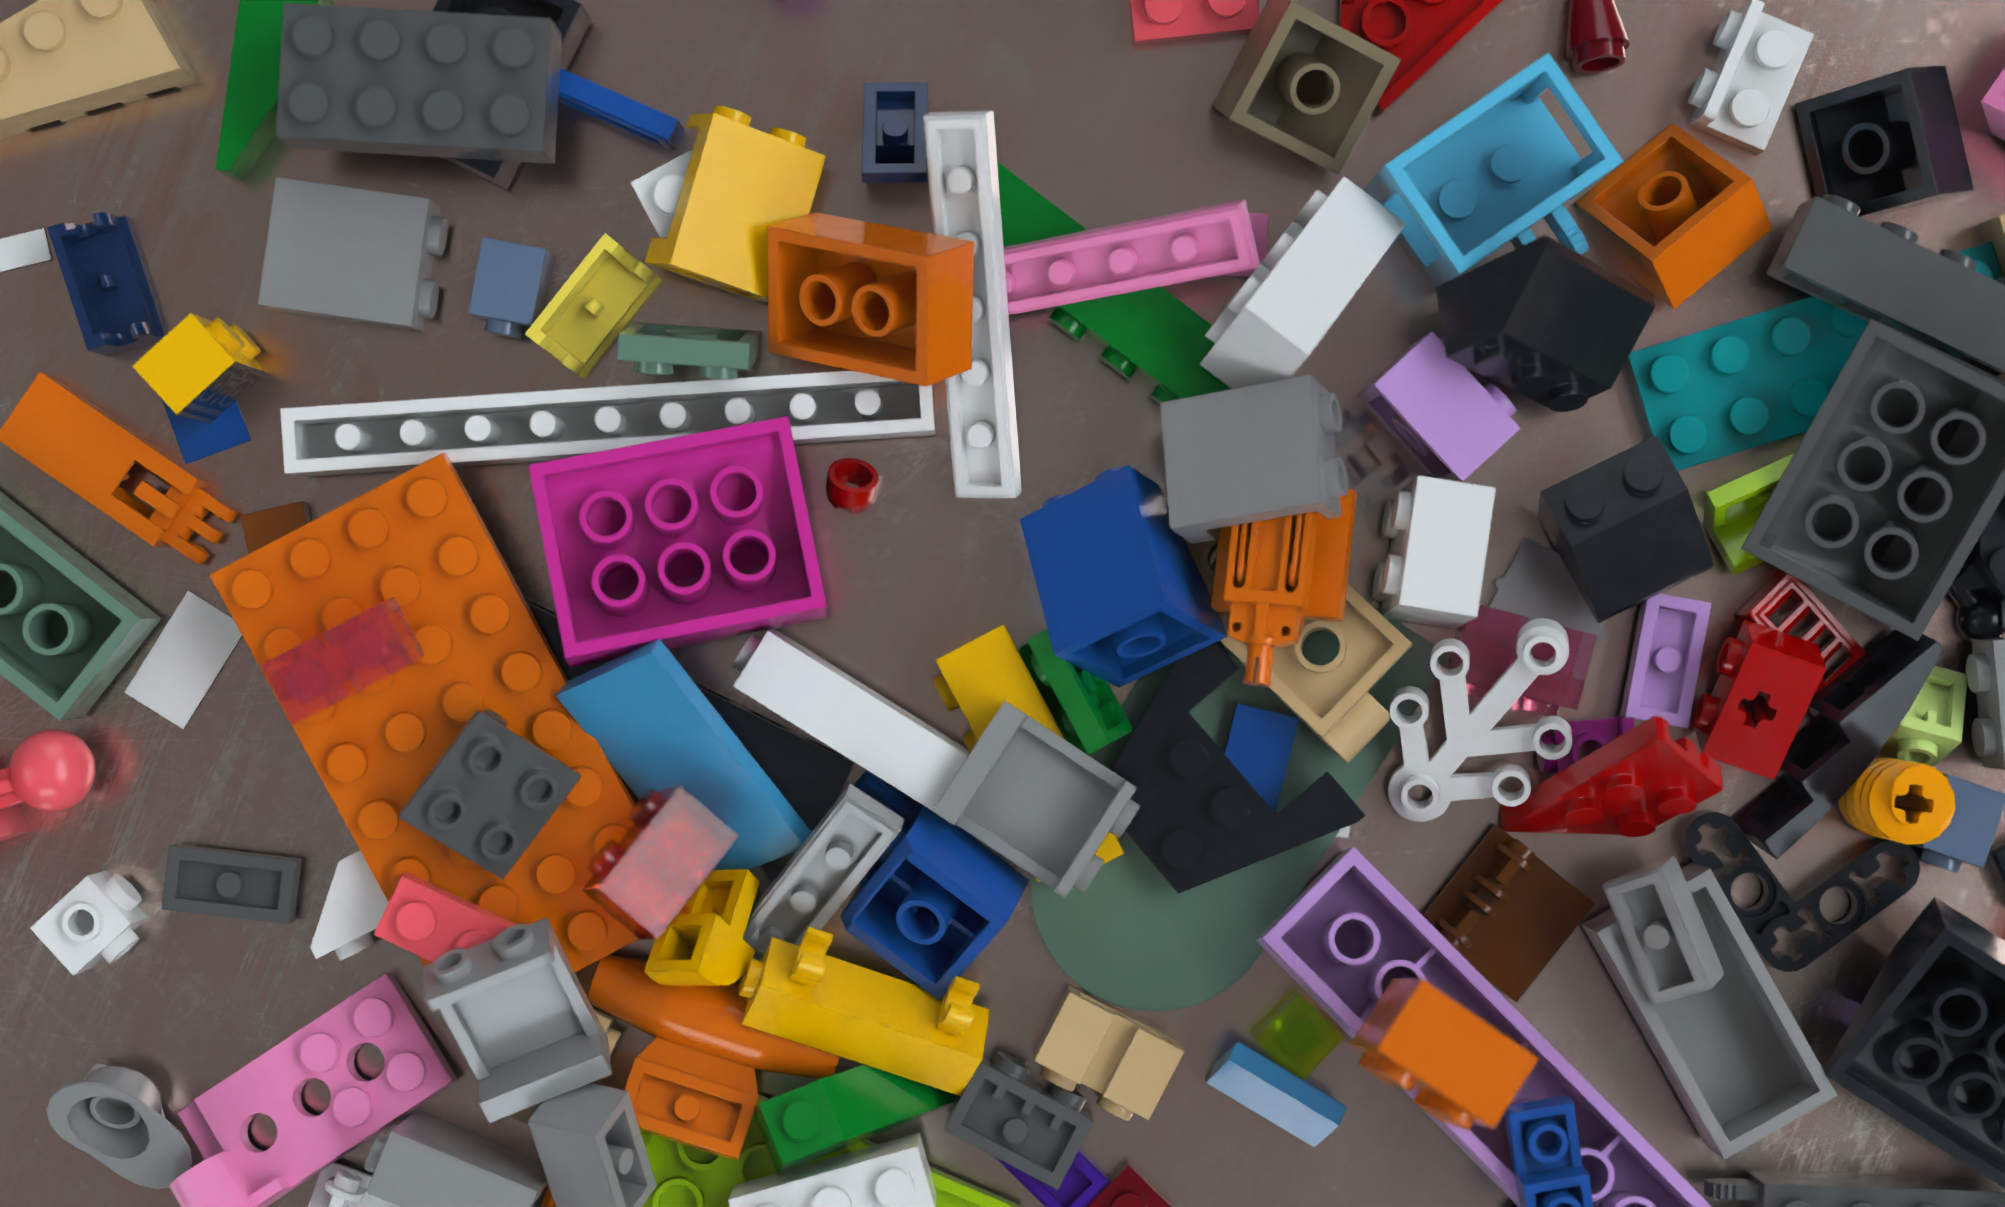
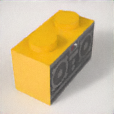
M192 313L185 317L132 366L176 415L207 423H212L267 373L254 359L261 350L239 326L233 323L229 327L219 317L211 321Z

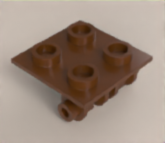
M1495 824L1422 916L1483 977L1517 1003L1595 903L1535 856L1536 853L1518 839L1511 837Z

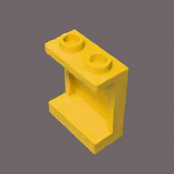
M716 105L712 113L689 115L686 127L698 133L667 238H651L644 262L756 302H768V226L810 213L826 156L804 148L807 138L798 133L777 127H770L769 133H765L749 126L751 116L732 108Z

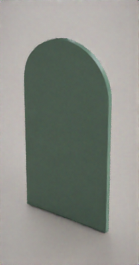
M1216 558L1214 559L1213 563H1212L1211 566H1210V567H1211V570H1212L1214 573H1215ZM1387 619L1413 643V646L1368 691L1390 714L1391 698L1398 689L1405 686H1415L1427 694L1437 677L1432 673L1430 667L1431 651L1435 645L1405 627L1402 621ZM1324 630L1315 631L1305 639L1302 653L1308 662L1315 665H1326L1332 662L1338 655L1340 643L1331 632ZM1218 641L1219 645L1238 665L1240 670L1195 707L1191 714L1223 752L1236 703L1299 718L1268 687H1262L1259 684L1258 686L1243 684L1246 666ZM1446 652L1438 657V662L1442 667H1444L1451 656ZM1175 662L1139 678L1121 705L1133 730L1137 727ZM1407 699L1401 701L1397 707L1403 715L1413 716L1420 704L1415 700ZM1299 718L1276 813L1284 809L1327 771L1357 804L1399 738V727L1391 719L1347 764ZM1134 731L1091 753L1090 757L1111 770ZM1339 830L1179 894L1127 832L1124 831L1121 837L1118 838L1124 854L1103 864L1084 893L1072 887L1067 896L1063 898L1054 892V889L1042 881L1038 882L1031 875L1030 896L1033 915L1041 938L1052 958L1075 983L1083 988L1087 995H1095L1114 1005L1133 1010L1171 1011L1183 1009L1217 996L1237 982L1252 967L1264 950L1255 939L1297 898Z

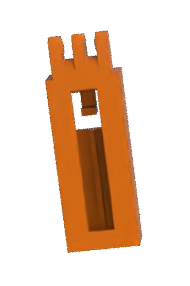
M39 372L0 429L1 443L150 545L165 547L168 544L199 565L203 566L210 554L202 546L190 540L193 534L196 532L216 545L224 535L220 529L204 519L208 512L211 511L217 518L232 524L239 513L205 489L209 481L54 375ZM136 463L170 486V489L164 495L155 489L154 485L142 480L134 491V495H132L119 485L123 480L127 481L130 476L128 472Z

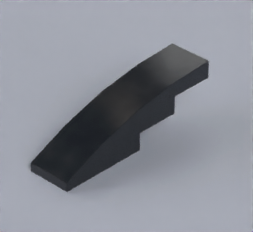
M1895 629L1812 698L1808 709L1817 723L1791 743L1777 773L1780 781L1734 819L1751 843L1775 859H1778L1829 812L1872 763L1910 710L1943 652L1938 641L1924 634L1917 641Z

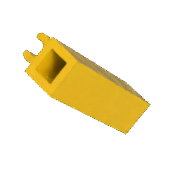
M812 927L806 929L799 946L772 937L760 961L753 958L749 959L747 970L742 976L738 995L748 998L742 1025L961 1096L983 1059L990 1009L972 1004L979 991V983L955 976L948 987L946 995L944 994L938 1000L921 986L825 955L832 942L833 934Z

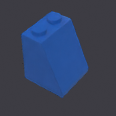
M1129 465L1103 471L1095 478L1094 482L1070 494L1054 496L1046 500L1042 504L1041 509L1020 519L1055 656L1117 687H1121L1227 637L1219 613L1211 608L1212 598L1184 538L1170 529L1168 503L1160 485Z

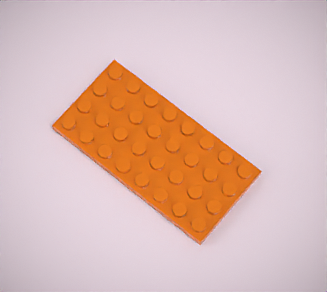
M446 452L209 575L388 902L401 876L408 872L516 924L529 925L547 918L574 972L656 931L659 928L663 914L690 913L682 890L619 773L611 765L596 738L581 728L556 697L561 687L569 680ZM486 708L495 711L508 722L506 728L577 771L582 776L504 879L494 875L397 816L477 709L482 713ZM418 956L423 966L432 963Z

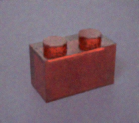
M680 785L664 788L659 793L655 789H651L639 800L628 816L633 826L619 843L612 839L596 853L587 866V870L592 874V877L581 889L640 940L658 939L739 837Z

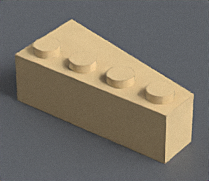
M39 0L0 22V140L29 132V128L57 120L62 122L85 116L87 111L119 102L127 104L148 98L150 93L175 86L182 88L201 82L154 0Z

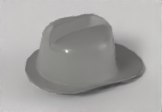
M97 1063L92 1066L81 1082L65 1085L51 1095L46 1112L49 1124L62 1139L76 1148L87 1152L125 1179L144 1187L154 1189L169 1188L172 1181L191 1168L192 1158L189 1145L182 1133L165 1118L159 1089L150 1078L141 1072L124 1066H107Z

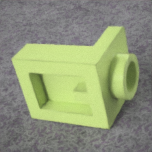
M1934 666L1910 710L1879 752L1897 756L1899 760L1920 762L1930 766H1936L1962 742L1967 689L1966 674Z

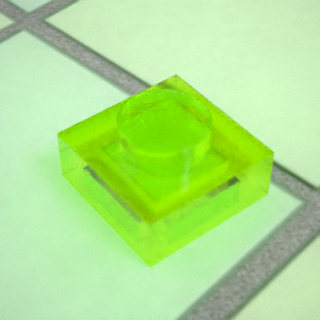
M1297 991L1252 1035L1253 1039L1284 1069L1302 1080L1344 1039Z

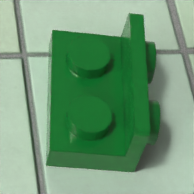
M1048 628L1028 639V643L1020 648V655L1067 742L1090 755L1134 731L1107 681L1054 655Z

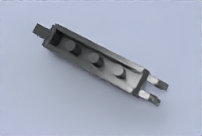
M1755 1170L1748 1172V1179L1712 1178L1704 1180L1705 1196L1720 1201L1747 1200V1207H2005V1189L1984 1177Z

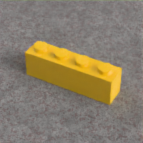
M1004 624L935 660L942 673L933 677L932 681L949 712L960 707L971 728L970 731L961 735L969 752L972 751L1004 701H1007L1065 740ZM1108 832L1094 854L1105 860L1103 863L1105 864L1124 854V850L1118 838Z

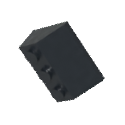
M1547 235L1435 287L1447 358L1556 412H1567L1581 408L1587 403L1588 398L1612 388L1655 309L1653 295Z

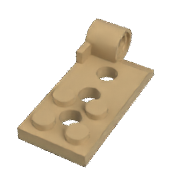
M1216 528L1217 540L1192 544L1184 539L1211 598L1215 573L1211 570L1210 559L1213 552L1218 548L1220 528ZM1347 584L1344 621L1305 619L1302 634L1298 638V644L1274 648L1271 687L1268 688L1318 738L1348 764L1391 720L1389 712L1368 691L1413 646V643L1356 590ZM1218 612L1227 637L1220 640V642L1246 666L1248 645L1228 635L1230 613ZM1324 630L1331 632L1340 643L1338 655L1332 662L1326 665L1312 664L1304 658L1302 653L1305 639L1315 631Z

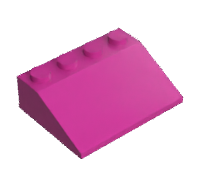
M789 416L528 465L564 655L570 668L614 660L658 639L663 642L667 649L826 618L827 603Z

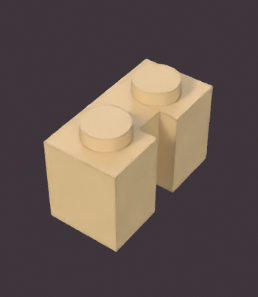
M1069 984L1033 1051L1034 1061L1043 1065L1039 1073L1043 1078L1071 1092L1074 1091L1077 1083H1082L1101 1093L1096 1104L1107 1112L1126 1121H1130L1134 1113L1147 1120L1150 1119L1184 1053L1181 1043Z

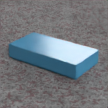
M1236 1042L1213 1066L1206 1081L1210 1086L1314 1148L1340 1125L1347 1109L1343 1103L1241 1042Z

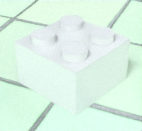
M1417 475L1401 491H1397L1395 500L1388 499L1382 522V537L1391 538L1390 550L1386 563L1379 562L1377 565L1372 592L1373 600L1382 601L1380 612L1382 616L1386 619L1454 630L1477 618L1496 491L1495 487Z

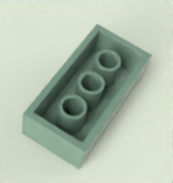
M0 492V675L57 720L81 719L87 714L162 618Z

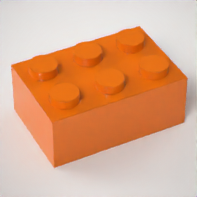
M817 212L768 226V353L926 387L972 369L974 241Z
M1392 979L1350 1042V1045L1363 1053L1357 1063L1359 1066L1389 1086L1393 1084L1398 1088L1403 1087L1408 1091H1411L1412 1088L1416 1089L1419 1092L1413 1102L1441 1122L1445 1124L1448 1122L1455 1127L1459 1125L1469 1131L1473 1123L1494 1129L1539 1060L1538 1057L1423 979Z

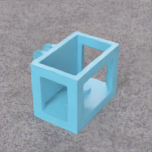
M1548 52L1388 162L1365 189L1372 198L1406 223L1398 237L1435 289V287L1460 276L1509 241L1517 249L1536 240L1537 238L1530 230V227L1543 218L1556 235L1559 243L1581 255L1588 251L1590 247L1585 239L1586 237L1563 204L1624 161ZM1548 88L1591 148L1592 152L1585 158L1581 159L1539 98Z

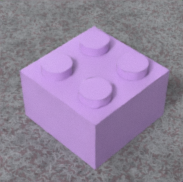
M1433 331L1413 343L1358 393L1360 398L1434 478L1463 482L1521 429L1511 418L1516 413V408L1507 396L1491 383L1484 388L1467 370V367L1447 358L1444 338L1440 340Z

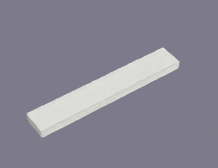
M993 111L930 112L923 117L933 234L974 241L972 369L945 379L955 497L1016 498L1022 492L994 114Z

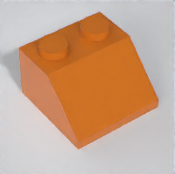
M1674 123L1575 202L1581 214L1635 280L1673 309L1677 308L1773 229L1753 179Z

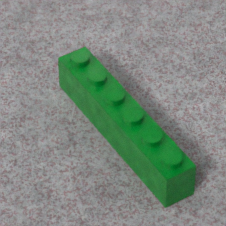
M997 162L1003 247L1087 230ZM1161 286L1051 307L1054 311L1049 316V319L1075 340L1079 341L1085 333L1105 349L1099 357L1112 369L1129 380L1136 372L1156 388L1150 396L1158 404L1231 389L1200 365L1201 361L1214 346V343L1205 337L1213 325Z

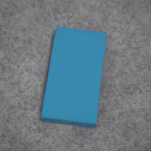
M660 639L567 681L557 693L556 697L581 728L596 738L611 765L697 870H751L796 852L811 834V830Z

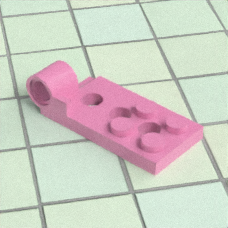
M394 973L383 974L195 1098L189 1105L177 1113L204 1158V1161L181 1174L169 1185L181 1207H267L389 1127L393 1122L398 1121L459 1081ZM367 1043L376 1045L384 1056L382 1072L371 1081L363 1079L357 1073L354 1066V1058L357 1051ZM314 1078L322 1080L328 1086L331 1095L328 1108L318 1116L307 1112L301 1101L303 1087ZM261 1113L272 1118L277 1128V1137L274 1144L265 1151L255 1148L248 1137L250 1122Z

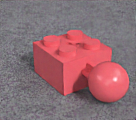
M61 729L41 730L29 735L17 746L9 766L4 767L3 761L0 760V842L29 831L19 803L25 802L29 806L42 811H62L78 804L88 794L95 780L96 765L90 748L80 737Z

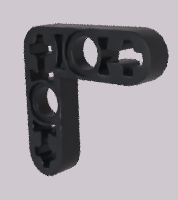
M1700 810L1689 815L1681 824L1678 832V845L1689 864L1694 863L1710 868L1712 873L1713 870L1725 867L1716 880L1761 960L1766 965L1783 972H1794L1808 966L1906 894L1916 884L1920 874V861L1915 851L1909 845L1874 838L1864 843L1790 897L1738 824L1729 816L1712 810ZM1702 825L1713 829L1722 827L1724 833L1717 839L1721 849L1728 857L1734 859L1741 852L1744 855V859L1725 867L1718 856L1712 851L1705 849L1698 851L1696 845L1703 839L1698 829ZM1880 853L1891 857L1898 856L1900 861L1893 867L1897 875L1894 881L1878 877L1864 886L1874 894L1870 900H1868L1864 889L1849 878V874L1853 871L1857 877L1867 879L1878 871L1881 866L1876 857ZM1744 873H1755L1763 884V896L1757 905L1751 908L1738 907L1731 897L1733 881ZM1841 886L1849 892L1852 899V907L1845 919L1838 922H1829L1820 911V900L1828 889ZM1804 908L1808 920L1823 931V934L1818 938L1815 932L1807 929L1797 935L1792 940V945L1796 951L1791 956L1780 951L1772 953L1771 948L1778 942L1774 935L1777 928L1780 927L1788 932H1793L1807 923V921L1798 916V911Z

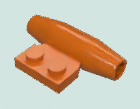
M611 954L600 959L588 994L591 1005L655 1038L635 1057L624 1089L629 1092L640 1131L738 1162L759 1098L755 1070L814 1079H822L835 1073L840 1056L742 1025L748 998L738 995L740 983L734 982L725 986H665L655 982L644 972L648 960Z

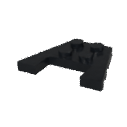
M1218 642L1183 657L1174 663L1111 768V771L1137 787L1130 799L1141 806L1125 831L1178 894L1357 823L1366 816L1329 771L1279 813H1275L1192 716L1191 711L1240 670L1238 665Z

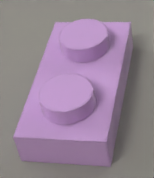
M1662 593L1641 602L1620 716L1634 717V719L1644 721L1653 716H1659L1664 718L1668 725L1688 729L1712 603Z

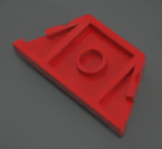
M1653 716L1531 788L1528 799L1521 805L1514 807L1502 805L1500 807L1501 826L1504 831L1612 834L1625 837L1646 836L1653 833L1656 826L1677 815L1694 811L1697 808V804L1723 791L1721 766L1708 755L1698 753L1697 746L1688 738L1675 739L1674 742L1669 737L1668 722L1662 717Z

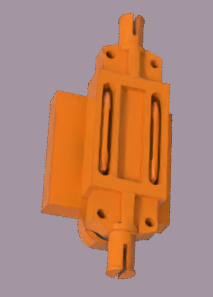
M1348 489L1347 495L1340 497L1341 517L1327 519L1319 512H1308L1220 528L1211 608L1216 612L1230 613L1228 635L1248 645L1243 684L1258 686L1259 684L1262 687H1271L1274 648L1298 644V638L1302 634L1305 619L1344 621L1357 493L1353 489Z

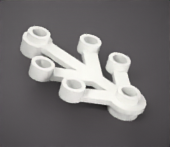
M1537 618L1527 622L1520 629L1516 639L1517 658L1471 712L1466 684V674L1470 665L1468 648L1463 642L1453 638L1443 639L1433 647L1430 667L1432 673L1440 680L1447 739L1431 758H1429L1424 723L1429 714V699L1426 693L1418 687L1405 686L1393 694L1390 703V717L1400 730L1404 763L1393 772L1390 778L1388 796L1392 807L1398 814L1411 821L1426 822L1441 816L1451 801L1495 798L1505 806L1514 807L1521 805L1530 795L1531 778L1527 769L1520 764L1505 763L1499 766L1495 772L1453 773L1467 757L1536 751L1545 759L1556 760L1568 754L1572 747V730L1568 722L1561 717L1546 716L1534 724L1494 727L1538 675L1553 674L1565 665L1569 656V639L1565 629L1558 622L1548 618ZM1545 642L1554 647L1555 653L1549 659L1539 660L1532 656L1530 650L1535 644ZM1445 652H1455L1462 658V663L1457 668L1447 669L1441 666L1438 662V657ZM1411 699L1418 702L1422 709L1417 715L1406 716L1398 710V704L1403 700ZM1550 729L1558 730L1565 736L1563 742L1555 746L1544 744L1540 737L1545 731ZM1510 776L1517 777L1524 785L1516 792H1507L1499 785L1502 779ZM1415 785H1424L1431 790L1432 795L1426 800L1419 801L1413 799L1408 791Z

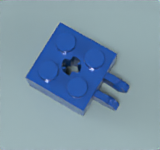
M924 806L903 832L900 831L861 879L859 882L860 886L840 917L847 932L940 1000L947 992L953 978L961 976L1008 922L1030 880L960 827L952 825Z

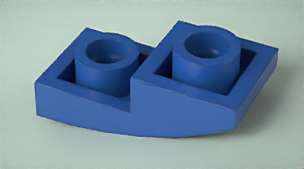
M1568 1095L1509 1105L1504 1112L1520 1206L1593 1207L1589 1173L1582 1166L1574 1102Z

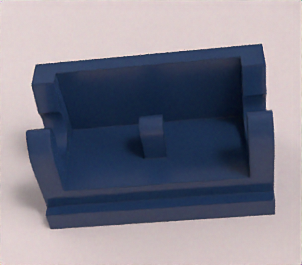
M99 212L92 214L94 221L90 223L74 225V223L62 222L47 227L87 350L109 357L160 340L168 333L129 217L126 215L118 217L109 212Z

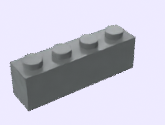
M1825 194L1823 198L1815 196L1798 206L1768 269L1767 275L1866 322H1869L1872 318L2005 381V277H1999L1995 281L1976 272L1977 263L1961 253L1942 249L1938 254L1917 244L1919 236L1904 226L1892 222H1882L1881 226L1866 220L1858 216L1861 209L1845 198Z

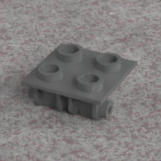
M486 708L482 713L477 709L397 816L494 875L504 879L582 776L577 771L506 728L508 722L495 711Z

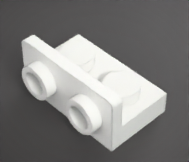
M1749 0L1737 12L1729 9L1719 25L1713 45L1721 48L1713 69L1704 68L1692 88L1688 103L1696 106L1689 125L1758 155L1766 149L1814 34L1762 12L1765 2Z

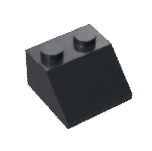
M1945 65L1909 67L1795 104L1815 194L1820 198H1823L1825 194L1845 198L1861 209L1858 216L1867 218L1923 205L1974 190Z
M1657 435L1540 491L1537 516L1597 623L1713 568L1714 563L1689 490Z

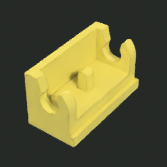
M604 233L526 331L525 335L585 380L617 340L618 334L629 325L663 280Z

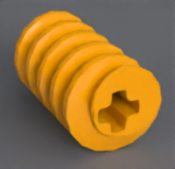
M1876 756L1866 770L1838 800V807L1845 821L1858 832L1906 845L1924 844L1939 837L1950 825L1955 812V796L1948 779L1935 767L1920 762Z

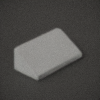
M1675 856L1658 860L1602 885L1652 1006L1712 989L1723 977V968Z

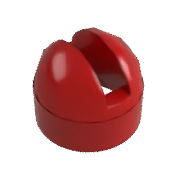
M856 458L836 460L828 469L825 484L828 501L837 510L840 507L850 509V514H856L865 510L872 503L876 494L879 480L876 469L869 463ZM852 483L859 486L854 488L847 486V484Z

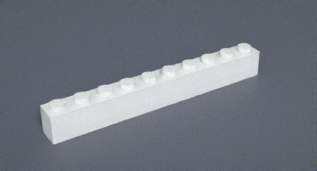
M856 371L280 408L284 474L299 477L411 470L445 452L454 467L552 461L789 416L794 444L936 435L933 384L926 387Z

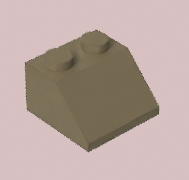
M1267 0L1212 106L1230 120L1339 175L1401 59L1291 0Z

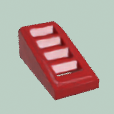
M1779 570L1735 614L1742 622L1748 620L1786 634L1806 615L1813 623L1798 638L1813 642L1823 632L1830 639L1820 649L1824 663L1839 649L1848 657L1825 681L1821 679L1815 695L1866 654L1865 650L1800 579L1783 570ZM1789 598L1796 606L1775 626L1768 618Z

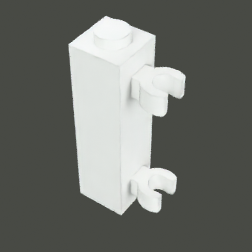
M774 628L768 630L763 639L752 634L732 667L742 672L733 687L930 810L934 809L969 754L967 748Z

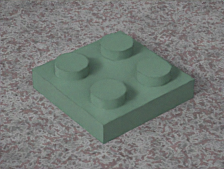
M634 322L618 334L617 360L634 361V372L667 375L673 374V368L691 365L699 366L700 377L737 379L738 372H743L744 369L749 370L760 357L762 331Z

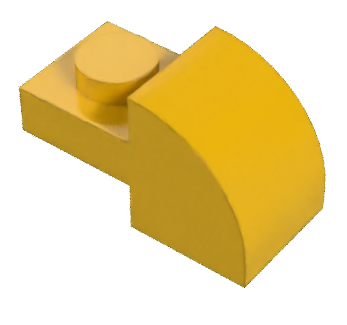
M748 869L695 870L685 898L690 913L662 915L644 972L655 982L665 986H725L736 982L746 972L749 959L753 958L755 950L743 939L760 881Z

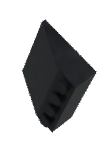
M1934 897L1894 946L1824 1068L1825 1076L2004 1189L2005 941Z

